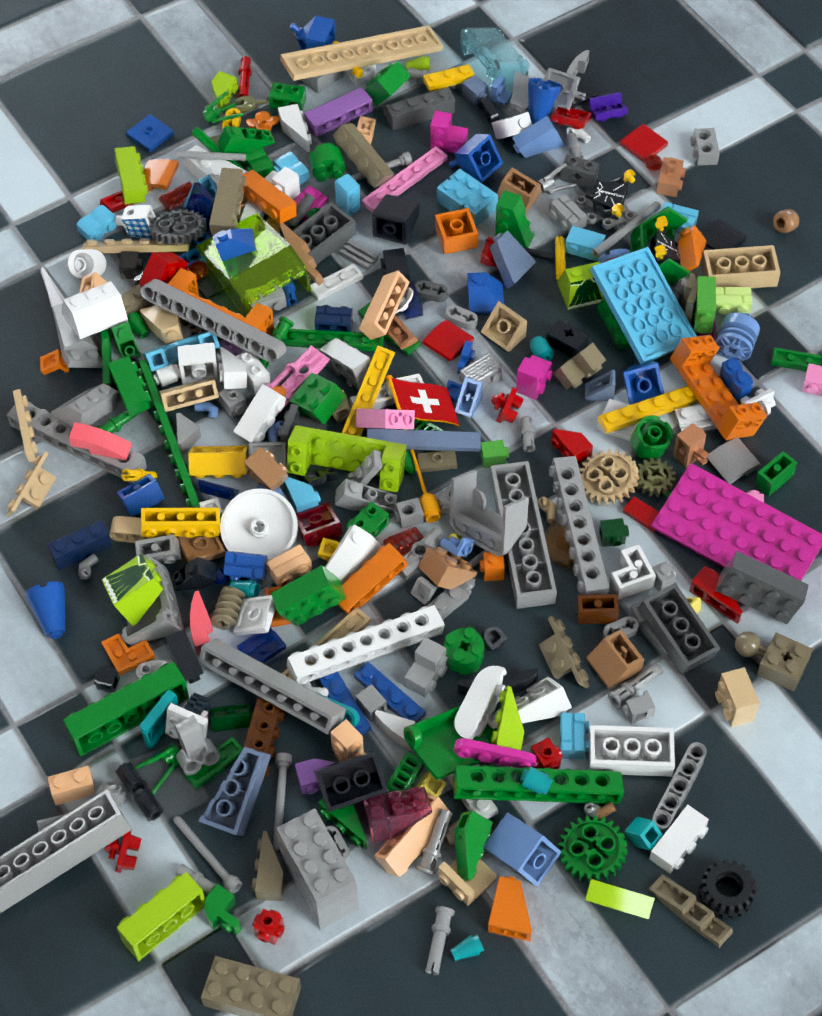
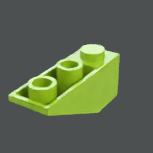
M507 686L500 692L499 702L502 704L500 711L497 710L495 723H498L497 730L492 733L491 743L521 750L524 729L512 688Z

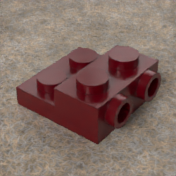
M328 502L296 513L298 529L307 547L320 545L323 537L335 540L339 535L343 534L341 523Z

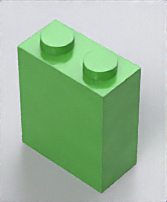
M698 276L694 306V332L712 334L716 313V277Z

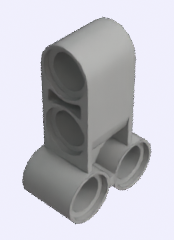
M194 716L174 725L182 749L176 755V760L185 774H196L202 764L211 766L219 760V752L210 739L203 737L200 726Z

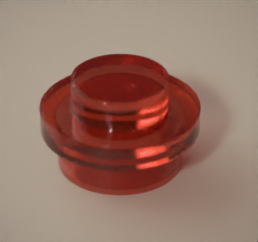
M650 155L645 161V166L652 171L659 170L662 166V160L658 155Z

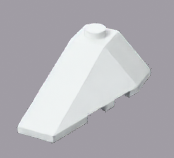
M354 524L347 530L325 568L337 576L343 585L353 572H357L366 560L371 559L377 554L382 545L371 534Z
M549 676L527 688V694L523 697H515L522 723L560 716V713H566L568 709L572 708L563 686ZM497 711L491 715L487 723L493 729L497 728L498 723H495Z

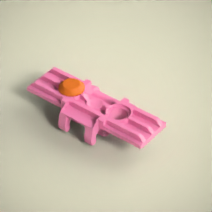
M310 346L294 363H287L285 365L286 368L266 386L287 398L284 409L311 372L318 374L330 362V359L313 346ZM302 367H307L309 369L308 372L304 374L299 373Z

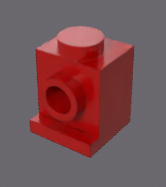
M488 236L481 252L480 263L497 268L490 250V246L494 241L492 237Z

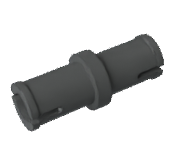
M306 192L300 204L296 205L297 216L287 222L297 228L304 215L308 214L307 211L316 198Z

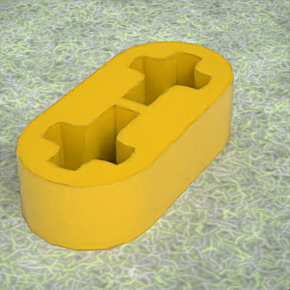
M231 108L227 110L225 116L241 112L237 108ZM241 117L224 120L222 130L225 126L239 127Z

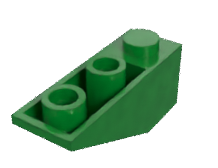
M225 126L218 139V143L223 153L241 154L275 144V140L270 130Z
M322 798L318 802L321 817L326 821L330 820L333 822L341 834L346 833L356 847L361 846L366 850L367 839L354 805L351 804L328 812Z
M474 811L463 812L455 829L457 874L465 882L471 881L476 875V866L484 853L483 847L491 834L493 823Z

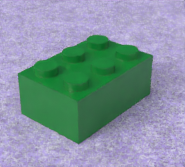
M322 565L271 593L278 614L296 626L304 624L308 619L322 614L324 610L336 606L346 599L340 579Z

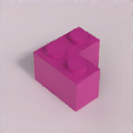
M435 111L430 125V149L436 146L441 151L457 152L468 141V128L452 126V113Z
M534 355L530 359L525 357L517 370V393L534 400L537 399L539 394L542 395L546 387L545 383L550 381L553 376L552 362Z

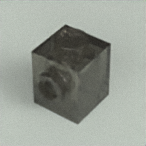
M121 251L119 262L121 279H139L140 270L143 269V259H140L139 252Z

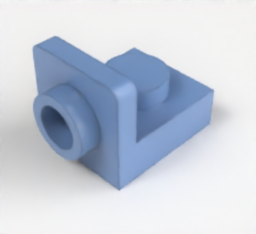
M498 75L491 85L490 95L491 101L503 106L512 97V93L505 90L504 77Z
M456 537L442 538L439 545L455 556L467 557L473 549L475 540L465 537L461 540Z

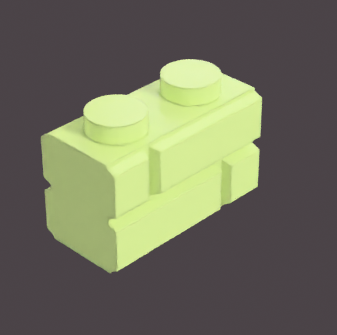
M716 287V313L722 315L732 312L750 313L752 306L751 287Z

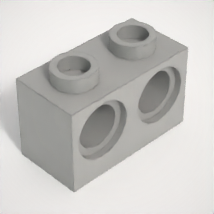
M715 128L694 129L693 136L690 137V144L694 146L693 159H696L697 166L718 165L720 152Z

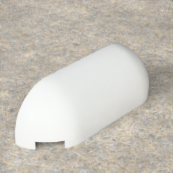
M487 667L481 670L475 677L455 717V729L461 737L473 740L475 736L480 737L499 701L500 692L505 688V685L502 684L503 675H506L504 667Z

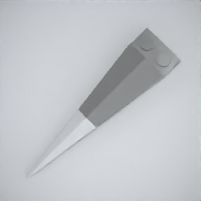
M42 267L40 272L51 303L61 354L67 367L102 368V358L92 338L88 336L79 339L62 315V304L65 298Z

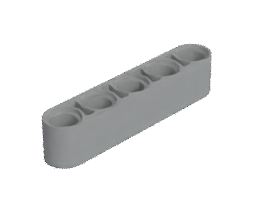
M694 742L690 744L653 814L652 820L663 835L673 824L704 763L707 751L702 743ZM697 753L700 757H694L692 754ZM683 770H689L692 773L686 774ZM674 787H681L683 790L678 791ZM670 803L674 805V808H668L665 804ZM661 820L665 822V825H659L656 821Z

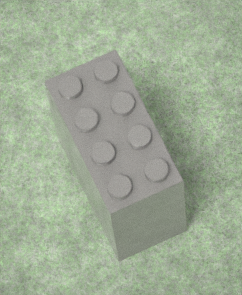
M316 809L277 827L281 859L319 929L357 911L356 880Z

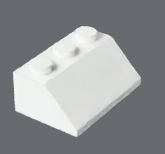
M111 281L63 299L61 313L79 339L128 320L121 295Z

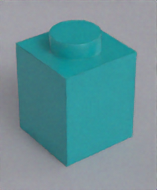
M636 817L624 831L634 847L650 851L663 837V834L653 820Z

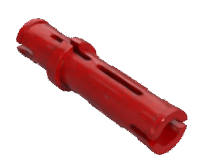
M248 56L241 58V66L238 71L240 75L238 98L248 96L249 78L252 70L250 69L251 58Z

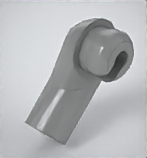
M95 554L90 555L79 564L78 575L81 579H89L91 567L99 562Z

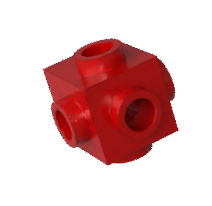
M549 737L531 746L530 753L537 757L535 768L559 769L563 755L560 748L554 746Z
M263 908L261 914H257L252 923L255 937L264 943L275 945L278 938H281L285 931L282 915L272 909L268 911Z

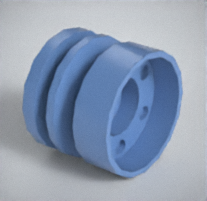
M742 313L728 314L723 319L715 340L719 346L717 352L726 359L735 358L738 361H744L751 357L760 332L757 321Z

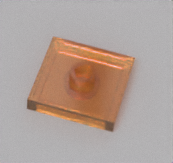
M553 521L544 534L549 558L551 561L569 569L573 559H570L569 542L565 540L566 529L565 526Z

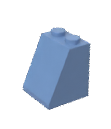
M508 812L500 820L499 825L492 835L489 836L483 847L536 887L561 854V851L542 834Z

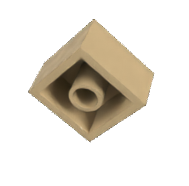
M745 667L721 673L715 696L717 702L722 704L725 720L729 721L731 727L754 721L760 702Z

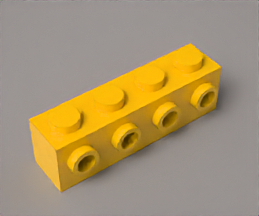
M141 508V537L155 538L172 534L175 537L185 536L188 538L195 536H205L208 538L219 536L220 508Z

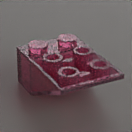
M425 787L392 791L363 800L365 819L371 842L393 839L432 813Z

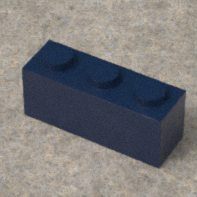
M101 520L48 544L51 557L58 570L112 547L109 533Z

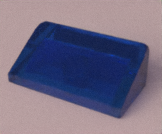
M412 281L408 287L413 290V297L407 309L403 311L406 319L423 316V306L415 284Z
M201 479L198 480L201 493L227 500H232L239 494V489Z

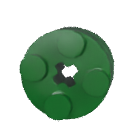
M324 143L316 146L313 152H309L312 175L318 182H324L330 178L339 179L343 176L346 166L342 148L339 146L335 147L333 143Z
M646 416L637 424L630 437L631 447L640 459L660 458L671 443L673 430L669 423L660 420V417Z
M471 627L456 629L446 636L444 647L446 648V657H448L446 661L448 669L459 672L461 675H469L476 672L484 659V641L482 637Z

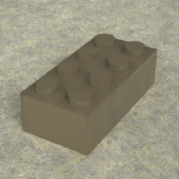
M215 956L201 1000L205 1007L237 1016H292L301 990L299 978Z

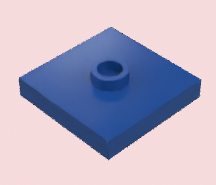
M151 114L126 132L128 138L149 153L174 135V131Z

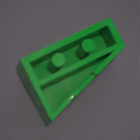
M126 356L109 362L108 366L113 384L118 389V394L122 398L128 415L132 416L150 409L149 401H151L148 390L144 391L143 389L145 384L142 376H138L136 373L139 371L135 361L131 362L130 357Z

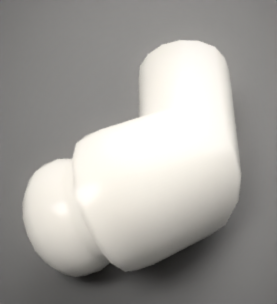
M568 127L566 129L567 135L569 133H576L577 138H580L585 143L591 139V136L582 128L574 129Z

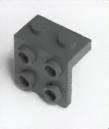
M291 404L289 411L286 410L285 422L283 426H280L278 436L281 437V442L287 443L288 448V440L296 425L326 430L327 423L323 425L313 419L299 416L298 405Z

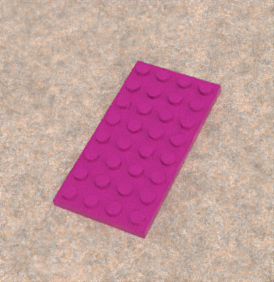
M692 463L684 472L651 525L656 531L722 568H725L735 552L739 551L802 581L822 548L821 533Z

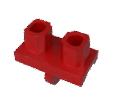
M512 387L506 397H504V393L492 397L491 402L494 405V409L499 410L501 408L496 418L497 422L501 423L505 420L513 423L516 419L518 412L510 409V407L519 409L524 399L516 394L518 389Z
M131 831L123 835L121 846L118 845L119 839H116L104 847V850L109 853L108 859L114 860L115 855H118L115 872L121 873L122 869L134 870L137 857L126 855L127 849L139 851L142 838L131 835Z

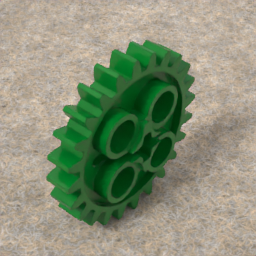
M586 815V821L578 818L577 825L570 822L571 829L564 828L566 835H560L562 842L558 843V847L561 849L559 857H563L561 864L566 865V872L572 870L573 878L579 874L581 882L587 877L588 883H590L592 878L600 881L602 876L607 881L609 873L616 876L615 869H622L620 863L626 862V858L623 855L628 854L625 848L627 847V841L623 840L625 838L624 833H619L620 827L616 826L613 828L614 822L612 820L607 824L606 817L598 821L597 815L594 816L593 820H590L588 815ZM589 832L595 833V836L591 838L585 835ZM605 844H611L613 846L610 849L603 848ZM577 848L583 850V852L579 854L573 853V851ZM593 860L600 861V864L593 866L590 864V862H592Z

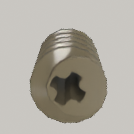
M224 586L211 617L212 625L221 630H228L230 626H234L236 624L235 619L238 618V612L241 610L240 606L243 604L242 599L245 598V593L235 587Z

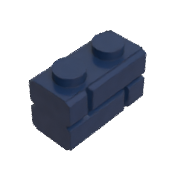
M329 305L316 307L315 330L352 331L353 308H348L347 306L331 307Z

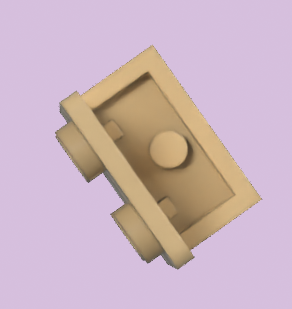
M456 859L450 865L444 861L438 866V879L440 882L448 886L456 898L463 901L467 906L497 880V875L481 859H479L476 866V875L471 881L467 882L457 874Z

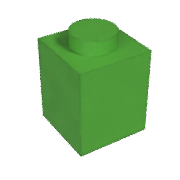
M503 440L481 442L480 454L483 468L506 464V458H509L508 447H504Z

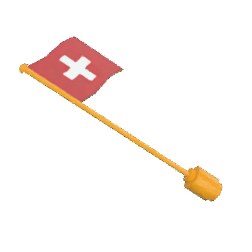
M392 375L386 376L397 410H415L414 419L445 422L459 426L448 388L434 384L407 382L395 379ZM410 450L423 491L419 502L424 513V519L428 523L436 522L441 518V509L437 497L434 494L427 493L415 452Z

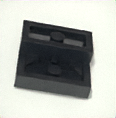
M720 219L713 222L702 233L707 240L705 246L711 250L736 248L745 242L747 235Z

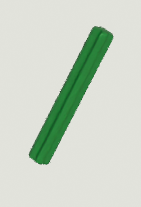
M199 127L192 131V135L208 150L223 153L220 146ZM226 160V161H228V162H230V163H232V164H234V165H236V166H238V167L244 169V168H243L242 166H240L235 160Z

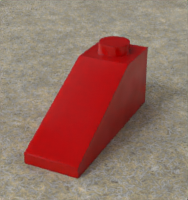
M704 566L691 581L689 592L738 624L742 616L741 608L736 600L715 591L719 574L715 570Z

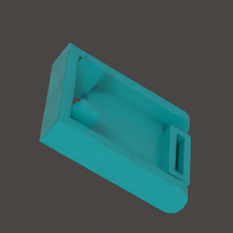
M170 690L166 691L140 724L145 746L149 749H152L165 734L166 709H168L171 703L179 706L177 695Z

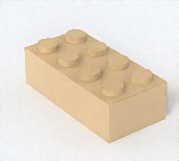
M774 245L703 250L701 261L703 276L716 277V287L761 288L778 285L780 269Z

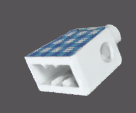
M151 205L127 206L123 215L116 216V225L124 226L127 235L155 240L150 235L149 227L151 221L156 217Z

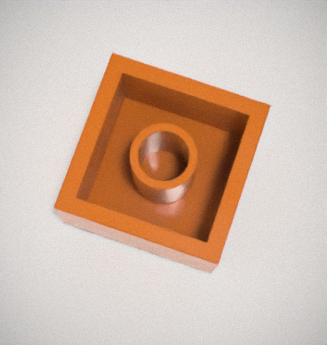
M469 208L435 215V230L444 255L478 248V231Z

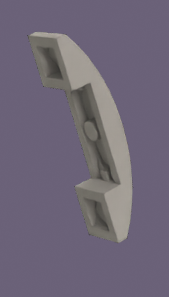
M585 50L573 60L567 70L568 74L575 76L577 72L584 74L589 63L590 50Z

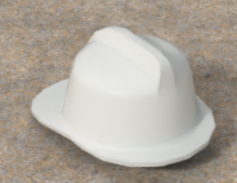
M76 250L70 254L65 266L72 275L82 278L94 272L101 276L106 269L107 262L104 255L98 250Z

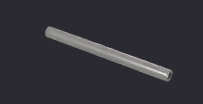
M658 201L652 203L593 249L592 255L598 258L659 210L661 204Z

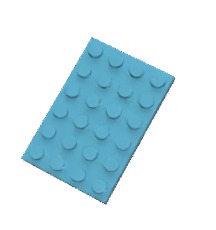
M649 247L595 265L590 269L640 365L674 352L682 338L697 336Z

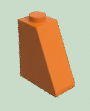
M499 876L488 923V932L530 942L532 928L521 881L512 876Z

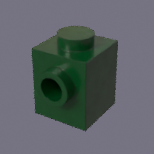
M623 518L600 521L599 535L602 547H618L625 544L626 537L629 536L628 525H624Z

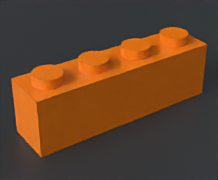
M254 170L244 174L247 179L246 187H243L244 197L250 203H253L279 224L297 216L296 202Z
M390 543L379 548L377 554L371 559L366 560L357 572H353L342 585L346 599L341 601L338 606L347 615L356 607L360 609L408 566L405 558Z

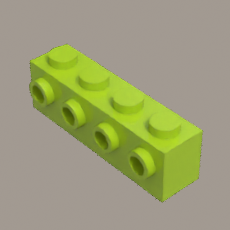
M135 146L115 148V162L125 204L146 202L145 195H148V186L144 185L146 184L145 174H143L140 153H136Z

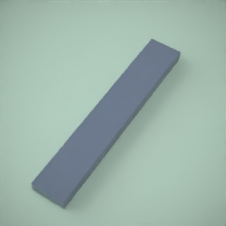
M367 429V438L406 444V449L471 452H480L481 450L480 432Z

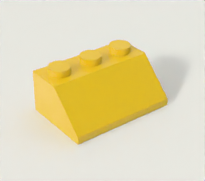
M248 445L192 446L188 453L189 476H194V478H205L206 475H213V478H224V475H232L233 478L243 477V475L247 474L244 461L248 459Z

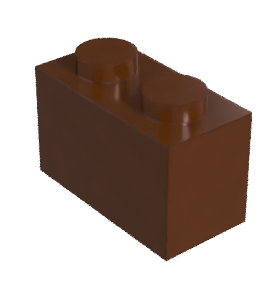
M578 595L576 603L577 624H604L617 621L619 615L618 595Z

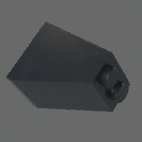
M386 194L372 213L373 236L406 245L420 214L419 202Z

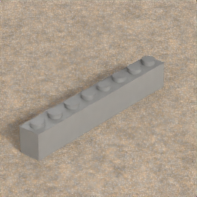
M217 638L202 645L199 657L200 664L320 731L330 734L333 729L343 722L346 712L345 708Z

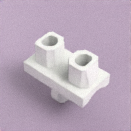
M761 388L756 391L755 397L749 398L745 396L741 398V404L758 402L766 415H769L771 407L775 406L774 390L770 388L765 391Z

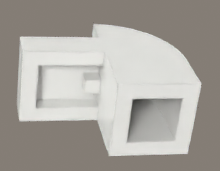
M529 112L492 122L496 139L519 134L532 125Z

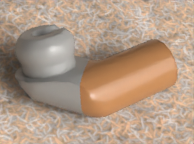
M588 802L584 806V811L589 817L594 818L597 815L598 820H601L603 817L615 812L616 808L612 802L602 807Z

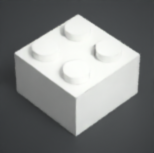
M214 342L177 347L182 384L213 377L215 382H219Z

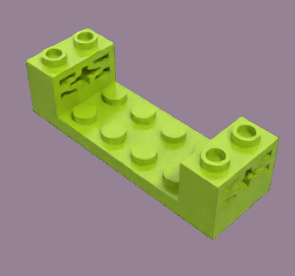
M296 425L288 440L287 473L305 476L310 464L355 472L357 467L365 461V458L373 450L381 452L382 468L375 475L380 476L379 489L398 492L404 477L407 445Z

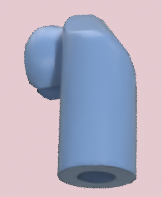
M201 402L195 404V411H209V418L218 417L219 408L212 403Z

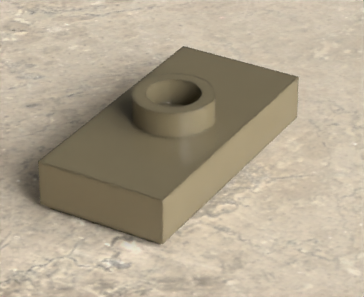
M455 451L417 454L421 473L457 469Z

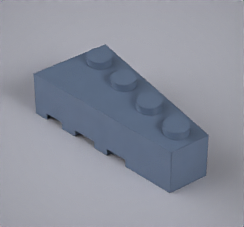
M244 747L230 769L231 772L226 780H223L219 791L214 799L212 798L208 804L209 807L198 822L234 835L244 836L271 755L253 748Z

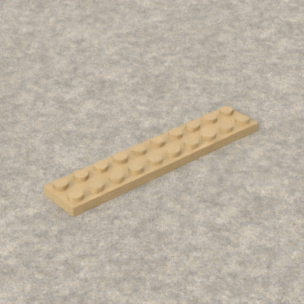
M428 25L281 54L280 60L293 81L350 70L354 66L365 67L439 52L443 50V44Z

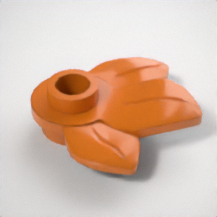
M260 111L255 114V118L247 119L246 124L250 128L266 129L271 132L272 126L278 124L279 117H270L268 112Z

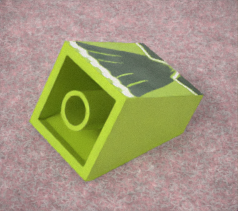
M600 261L565 269L558 279L557 284L568 310L600 303L603 294L590 272V269L600 264Z
M142 553L102 579L113 605L132 626L139 622L163 590L160 583L162 578L156 570L154 571L156 568L155 564L150 558L146 559Z

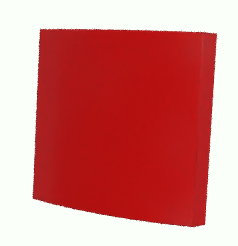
M446 319L423 339L422 344L448 361H452L461 355L465 341L473 342L474 337Z

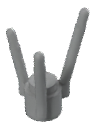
M565 163L537 181V183L541 184L542 193L548 192L551 194L577 186L574 183L553 188L555 185L553 177L561 172V169L566 166Z

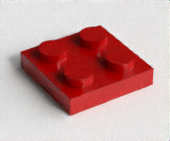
M558 107L552 114L551 121L558 125L567 124L571 125L574 129H581L591 120L592 113L574 108L567 110Z

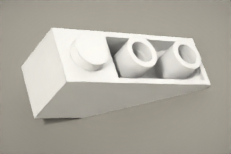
M298 104L279 107L278 113L282 131L304 150L310 152L309 145L312 144L311 135L307 134V123L303 122V110H299Z
M220 347V354H217V365L220 382H223L224 389L247 388L245 363L225 348Z

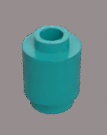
M537 336L530 341V350L534 356L549 362L552 360L554 352L545 338Z
M530 767L529 770H524L520 781L523 782V787L540 795L541 793L547 795L553 779L549 778L548 774Z

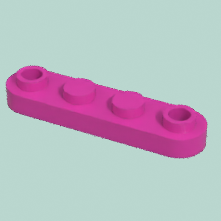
M466 738L455 741L454 752L462 758H473L485 763H496L502 767H536L537 757L530 752Z

